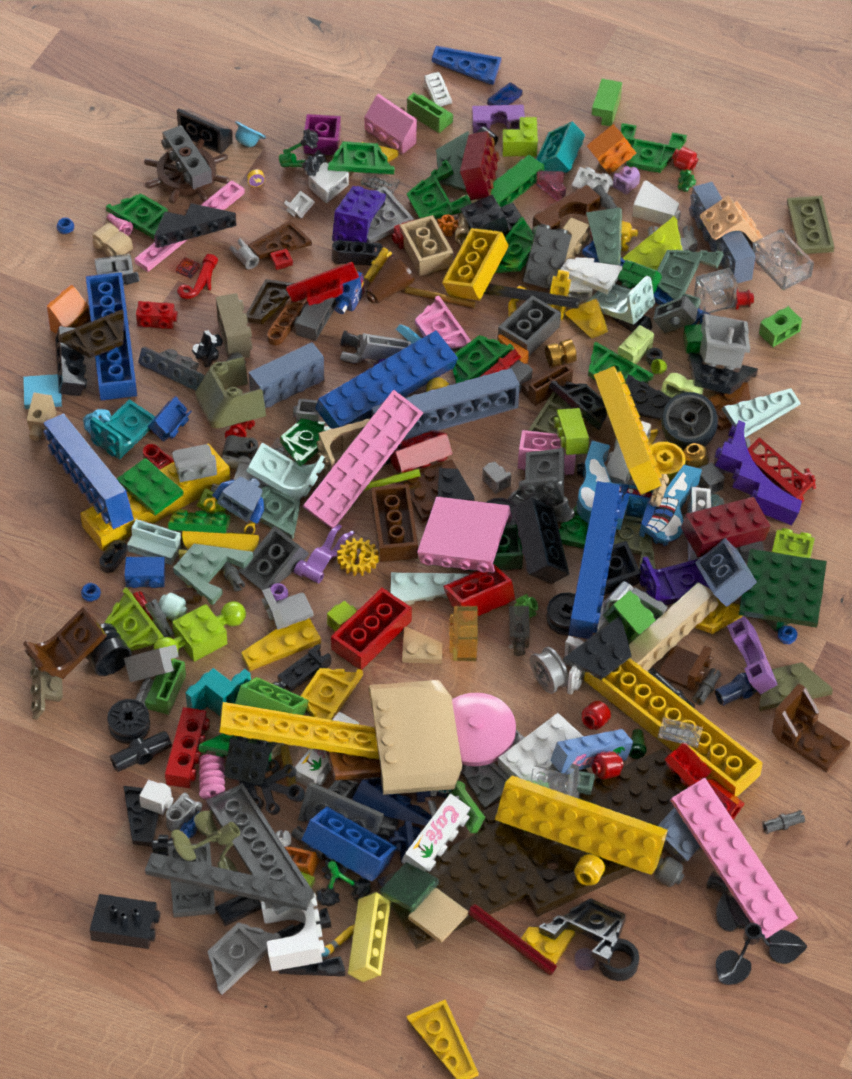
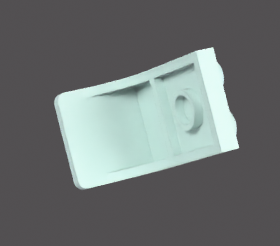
M644 277L632 290L615 284L608 295L597 291L587 301L597 299L602 313L635 324L655 304L651 277Z
M262 443L246 472L299 501L302 496L306 497L311 489L309 485L313 486L318 478L316 473L320 474L325 465L322 461L325 457L321 455L315 464L299 466L293 460Z

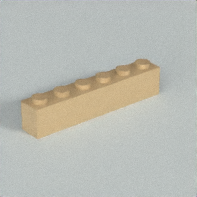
M700 583L694 585L629 645L632 655L631 659L648 671L685 635L689 634L698 623H701L711 611L715 610L718 602L711 589Z

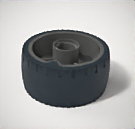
M684 392L671 398L666 404L661 418L665 438L669 443L677 445L682 450L693 443L701 444L704 447L708 445L716 433L718 424L717 413L712 402L704 395L695 392ZM692 418L694 421L687 422L685 419Z

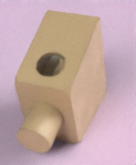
M33 393L27 416V424L30 431L29 438L32 440H40L45 430L43 422L56 417L57 412L52 395Z

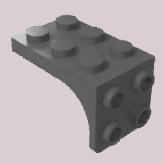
M540 224L532 228V232H534L533 241L522 282L551 289L553 276H557L558 270L565 263L572 235L567 234V230L559 228L551 230V226Z
M563 448L526 452L525 480L519 482V488L524 501L532 497L545 504L564 502Z

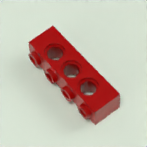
M183 707L165 771L166 785L190 789L191 782L196 780L197 769L195 767L196 764L200 763L199 758L201 757L199 744L206 741L204 733L209 730L210 719H207L206 710Z

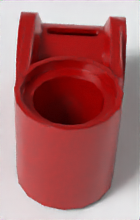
M147 444L143 447V459L146 458L159 470L174 462L171 456L167 455L155 444Z

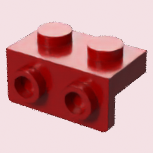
M685 742L664 759L667 762L668 768L681 777V781L686 787L694 785L712 772Z

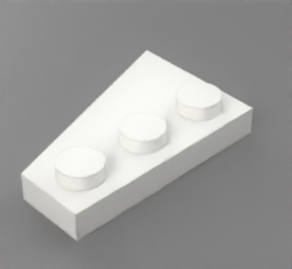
M567 259L560 270L569 272L568 279L608 295L617 282L618 275L623 266Z

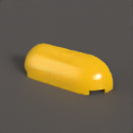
M182 531L183 543L188 550L193 544L253 552L259 542V535Z

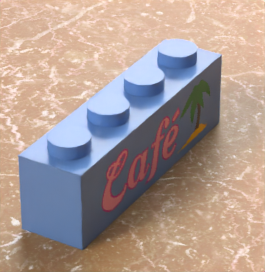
M623 729L559 741L556 743L550 761L560 773L591 768L594 757L597 754L608 751L615 752L625 761L633 741Z

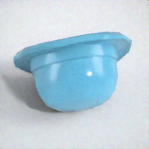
M238 121L235 122L238 125L235 137L240 144L246 147H254L260 139H266V136Z

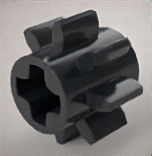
M159 835L158 840H153L152 853L169 856L168 846H174L173 840H169L168 835Z

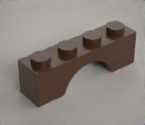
M588 185L578 188L575 192L563 197L555 204H551L548 208L536 213L533 216V227L545 224L551 226V230L560 229V219L565 215L581 214L587 216V212H594L600 209L601 196Z

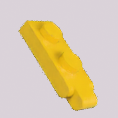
M558 270L557 276H553L550 289L551 294L569 295L571 279H568V271ZM548 304L561 312L560 320H563L566 307Z

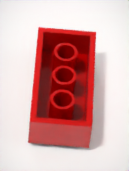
M380 588L331 636V650L359 670H363L404 627L412 622V607L384 588Z

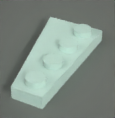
M790 388L764 397H757L753 400L724 406L722 410L733 426H736L738 420L745 422L744 436L746 438L798 407L801 403Z
M391 572V594L407 605L415 604V601L421 600L426 602L433 601L437 597L448 598L443 586L468 574Z

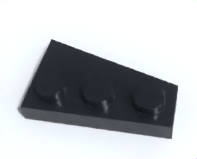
M123 786L132 844L152 847L160 814L141 807L139 795L143 788Z

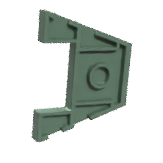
M667 250L657 270L662 275L657 287L673 300L687 296L698 309L701 299L686 294V291L699 264L702 263L718 268L724 255L723 252Z
M193 544L173 567V572L188 586H193L201 597H206L208 602L214 605L222 596V589L209 584V582L226 562L245 568L253 559V552Z

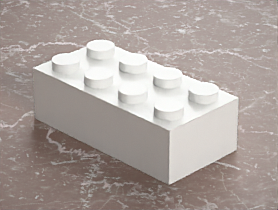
M557 713L498 758V767L508 777L515 776L523 780L544 783L558 772V769L550 761L556 743L584 736Z

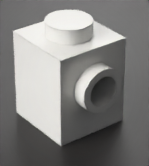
M151 780L147 781L139 795L141 807L162 815L167 808L171 807L173 802L171 788L164 783H156Z

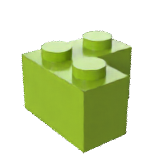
M520 117L519 129H503V157H527L528 155L537 157V117Z

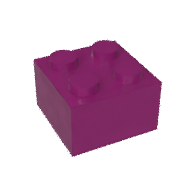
M306 114L304 130L309 129L316 132L319 140L317 147L314 149L307 145L303 146L304 153L315 154L317 150H320L322 154L334 155L339 150L341 116Z

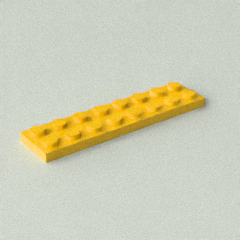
M226 702L222 704L219 733L379 759L375 727Z

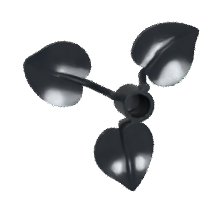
M726 893L721 896L716 910L719 926L728 932L734 931L736 928L745 930L743 935L745 944L740 955L734 950H726L716 960V972L719 982L722 984H738L749 976L752 964L743 956L748 945L757 944L760 939H762L766 946L770 947V957L780 964L793 962L807 949V945L800 937L787 930L777 931L769 937L770 942H768L758 924H748L749 919L734 897Z

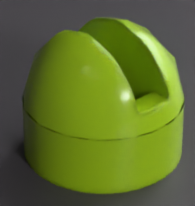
M654 359L651 364V370L655 374H662L667 370V364L664 360Z

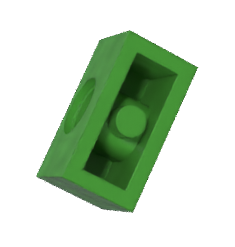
M787 306L761 321L759 335L774 347L801 331L802 318Z

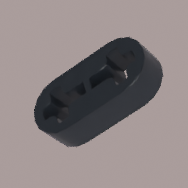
M113 541L102 554L99 563L103 572H114L127 555V545L124 541Z

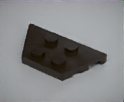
M117 311L59 334V341L88 358L122 346L124 338V311Z

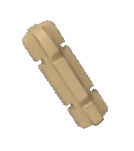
M661 474L662 478H659L662 486L653 490L650 499L651 506L653 507L661 505L666 485L669 481L666 474Z

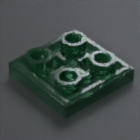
M405 862L380 892L385 898L414 912L439 884V880Z

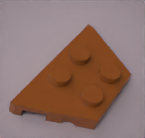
M743 382L742 386L731 394L721 392L708 398L714 405L717 413L718 430L722 431L733 426L722 410L724 406L751 400L748 382Z

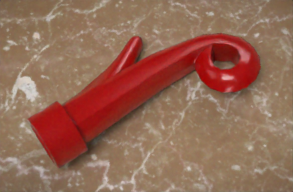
M206 254L194 288L192 289L189 285H181L177 289L178 295L183 299H192L201 292L205 284L210 291L212 289V273L219 261L218 258L213 254Z

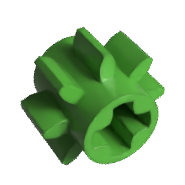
M528 594L516 599L517 603L514 605V610L517 616H524V619L527 620L537 615L535 611L538 610V603L534 597L529 598Z

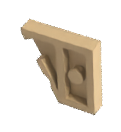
M404 627L402 662L442 664L443 643L413 629Z

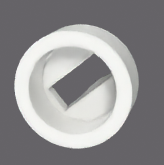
M279 830L276 835L283 846L291 845L290 833L287 830L284 833L282 830Z

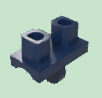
M405 821V825L399 827L398 831L394 832V837L389 839V843L397 847L396 852H400L401 861L407 850L421 833V828L412 826V821Z

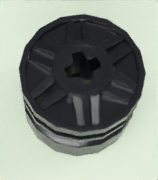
M103 623L99 625L107 636L85 658L89 661L96 674L108 676L118 672L126 665L124 658L131 656V650L126 642L121 639V635L117 632L115 626L110 623Z

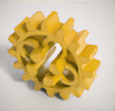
M352 538V542L346 540L345 545H340V550L337 551V563L340 564V569L346 568V574L353 572V576H356L357 573L363 576L365 571L371 573V568L376 569V563L379 562V551L376 549V545H370V540L363 542V538H360L359 541ZM357 549H361V553L359 554V564L355 565V560H357Z

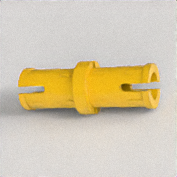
M383 247L377 258L371 262L372 266L364 278L368 279L371 283L386 259L392 255V252H388V249Z

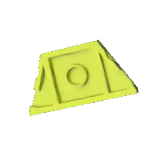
M675 216L625 255L623 259L658 270L667 250H683L677 225L678 221Z

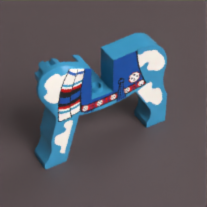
M596 441L591 442L583 470L584 483L579 489L577 499V512L588 523L590 521L597 481L612 483L604 464L608 458L610 445ZM683 465L666 488L659 507L651 506L652 490L640 495L637 486L612 483L620 485L619 492L623 493L616 529L621 530L626 513L627 516L643 518L639 535L643 538L645 533L653 537L654 543H661L663 546L679 538L683 532L681 529L683 517L680 509L687 501L691 488L699 484L702 469Z

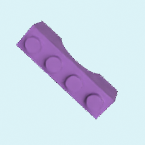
M744 616L729 624L727 627L731 637L745 659L747 667L744 669L750 684L760 694L778 685L752 624Z

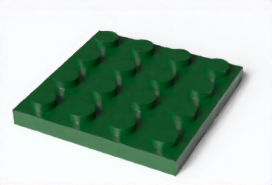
M749 549L747 566L757 583L742 594L739 615L817 628L827 561Z

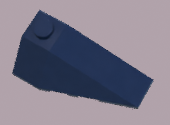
M381 777L362 780L352 799L383 813L387 817L412 821V823L425 826L432 819V815L422 807L412 805L410 803L411 798L408 796H402L398 793L383 795Z

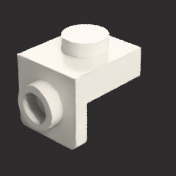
M302 191L290 203L288 201L284 202L288 207L286 210L292 216L297 215L301 219L315 203Z

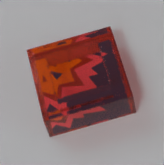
M184 257L175 268L176 273L191 279L199 270L200 263Z

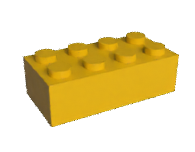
M471 228L442 281L449 296L480 301L509 247L502 232Z

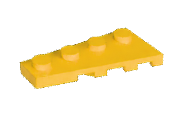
M446 999L406 1016L409 1023L455 1079H472L479 1076Z

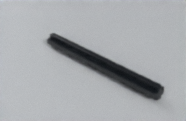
M490 283L484 294L520 300H528L533 295L546 304L578 309L581 304L580 299L575 297Z

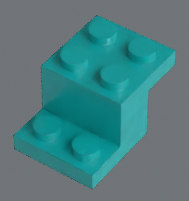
M211 669L209 672L204 673L195 685H191L185 693L187 708L204 710L208 707L221 717L223 702L235 704L240 686L251 680V673L244 669L240 673L235 674L230 681L216 669Z

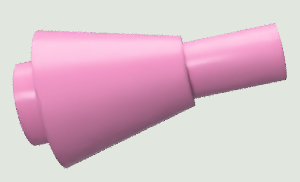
M108 214L107 219L120 232L125 233L127 236L131 234L133 230L131 222L116 218L113 214Z

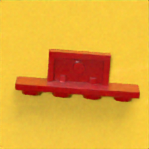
M349 262L286 287V290L292 302L307 298V302L311 306L343 294V284L359 278V274L353 262Z

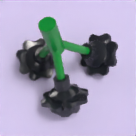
M327 859L322 872L325 873V879H330V883L326 888L316 891V899L323 906L326 905L327 907L339 903L340 894L335 892V887L333 886L339 879L350 884V887L353 889L351 895L357 901L368 896L371 892V882L364 878H359L358 881L349 879L344 875L347 868L334 859Z

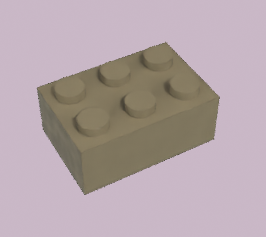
M237 293L216 297L217 322L227 357L229 358L232 353L235 354L236 352H239L244 358L250 357V350L253 349L250 338L252 333L250 326L247 327L246 325L248 324L247 315L242 312L244 310L243 301L239 300Z

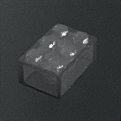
M783 229L753 242L752 250L756 255L755 262L783 291L812 277L814 261Z

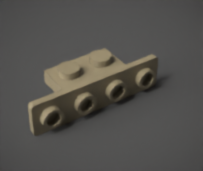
M30 657L32 665L30 671V678H32L30 689L32 695L31 711H33V719L37 720L45 711V699L60 702L63 698L62 679L56 676L52 677L48 672L38 670L35 666V660Z

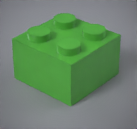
M631 591L627 592L603 614L609 623L619 616L621 617L628 644L656 621L653 613L641 604L640 598Z

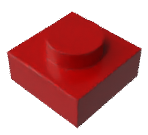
M287 249L270 253V258L276 270L293 266V260Z

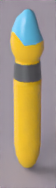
M355 924L348 927L330 944L324 947L325 953H321V956L331 955L337 947L354 934Z

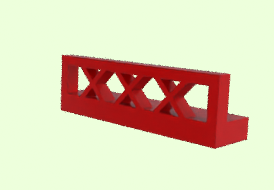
M759 437L748 448L754 463L773 484L789 495L802 500L803 503L805 501L803 494L813 486V482ZM759 445L765 448V454H756L753 451ZM768 458H777L778 465L770 466ZM781 469H790L791 477L781 476ZM803 480L806 484L798 490L794 487V481Z

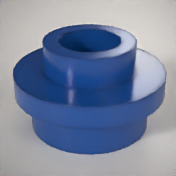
M61 218L57 223V231L59 233L68 234L74 230V223L70 218Z
M94 583L85 584L81 590L82 598L89 602L97 600L101 595L100 588Z
M782 626L778 630V638L783 644H792L797 639L798 633L792 626Z

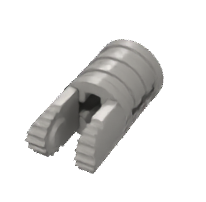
M239 239L238 244L241 248L237 251L235 247L231 246L229 250L247 269L255 268L259 263V258L242 239Z

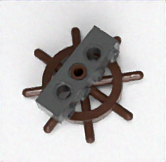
M182 125L162 132L163 140H161L164 150L167 149L168 152L159 161L148 158L144 160L145 165L157 168L158 177L146 182L145 187L150 189L161 185L165 190L172 193L169 198L171 204L176 202L178 196H193L197 194L205 202L208 200V196L204 191L211 187L214 181L225 184L230 181L228 177L216 174V164L227 160V154L212 157L210 153L202 149L204 140L199 139L196 145H194ZM165 170L173 171V173L166 175ZM179 178L177 183L172 181L174 179Z

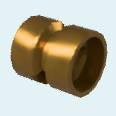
M571 339L560 341L559 345L557 343L545 345V356L550 368L558 364L562 366L563 362L569 364L577 361L576 349Z

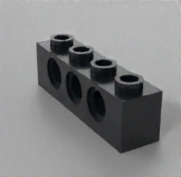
M59 326L55 336L59 394L81 396L83 389H86L87 378H84L86 365L83 364L85 355L59 341V334L74 329Z

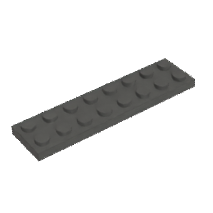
M243 783L206 800L210 811L212 810V814L221 828L229 822L235 823L239 828L240 835L232 841L233 847L251 875L311 888ZM269 902L276 915L292 908Z

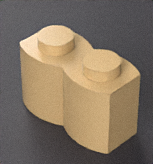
M111 223L105 224L92 234L94 246L105 251L108 257L127 254L133 249L132 240Z

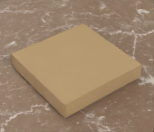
M435 888L409 915V920L442 943L468 916V911Z

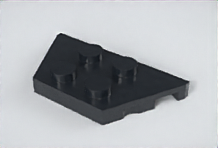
M551 381L550 389L573 409L579 408L583 418L598 430L601 429L608 413L599 394L587 384L566 382L565 385H558L556 381Z
M621 617L616 618L566 655L563 661L579 666L580 670L588 672L600 680L628 661L632 655Z

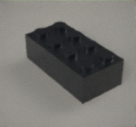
M532 497L514 506V519L518 526V536L521 539L522 553L525 556L526 570L529 575L550 584L570 575L554 507Z

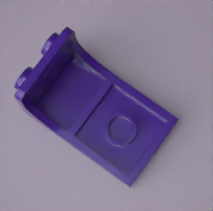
M352 186L335 210L332 241L367 242L371 222L384 203L386 194L380 193L377 190H367L361 186Z
M646 556L643 557L642 564H640L641 575L639 582L641 587L645 588L646 593L650 597L663 602L664 605L676 603L697 583L710 589L695 563L699 559L662 569H653Z

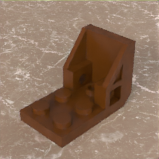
M799 683L776 708L772 733L778 741L825 772H828L849 748L851 742L818 721L819 710L806 687Z

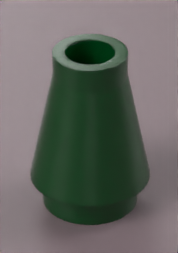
M634 729L630 738L633 744L629 756L633 759H640L647 752L644 732L641 729Z

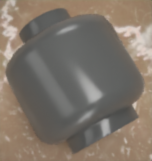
M670 856L661 857L654 871V877L667 887H672L674 884L679 885L685 876L682 873L683 865Z

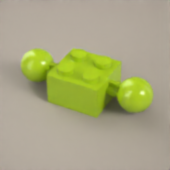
M228 602L223 606L221 614L215 616L207 604H204L172 621L173 632L176 638L164 637L157 640L153 650L176 645L177 652L183 647L195 662L228 644L227 631L223 626L226 624L238 626L243 623L246 617L245 608L239 602Z

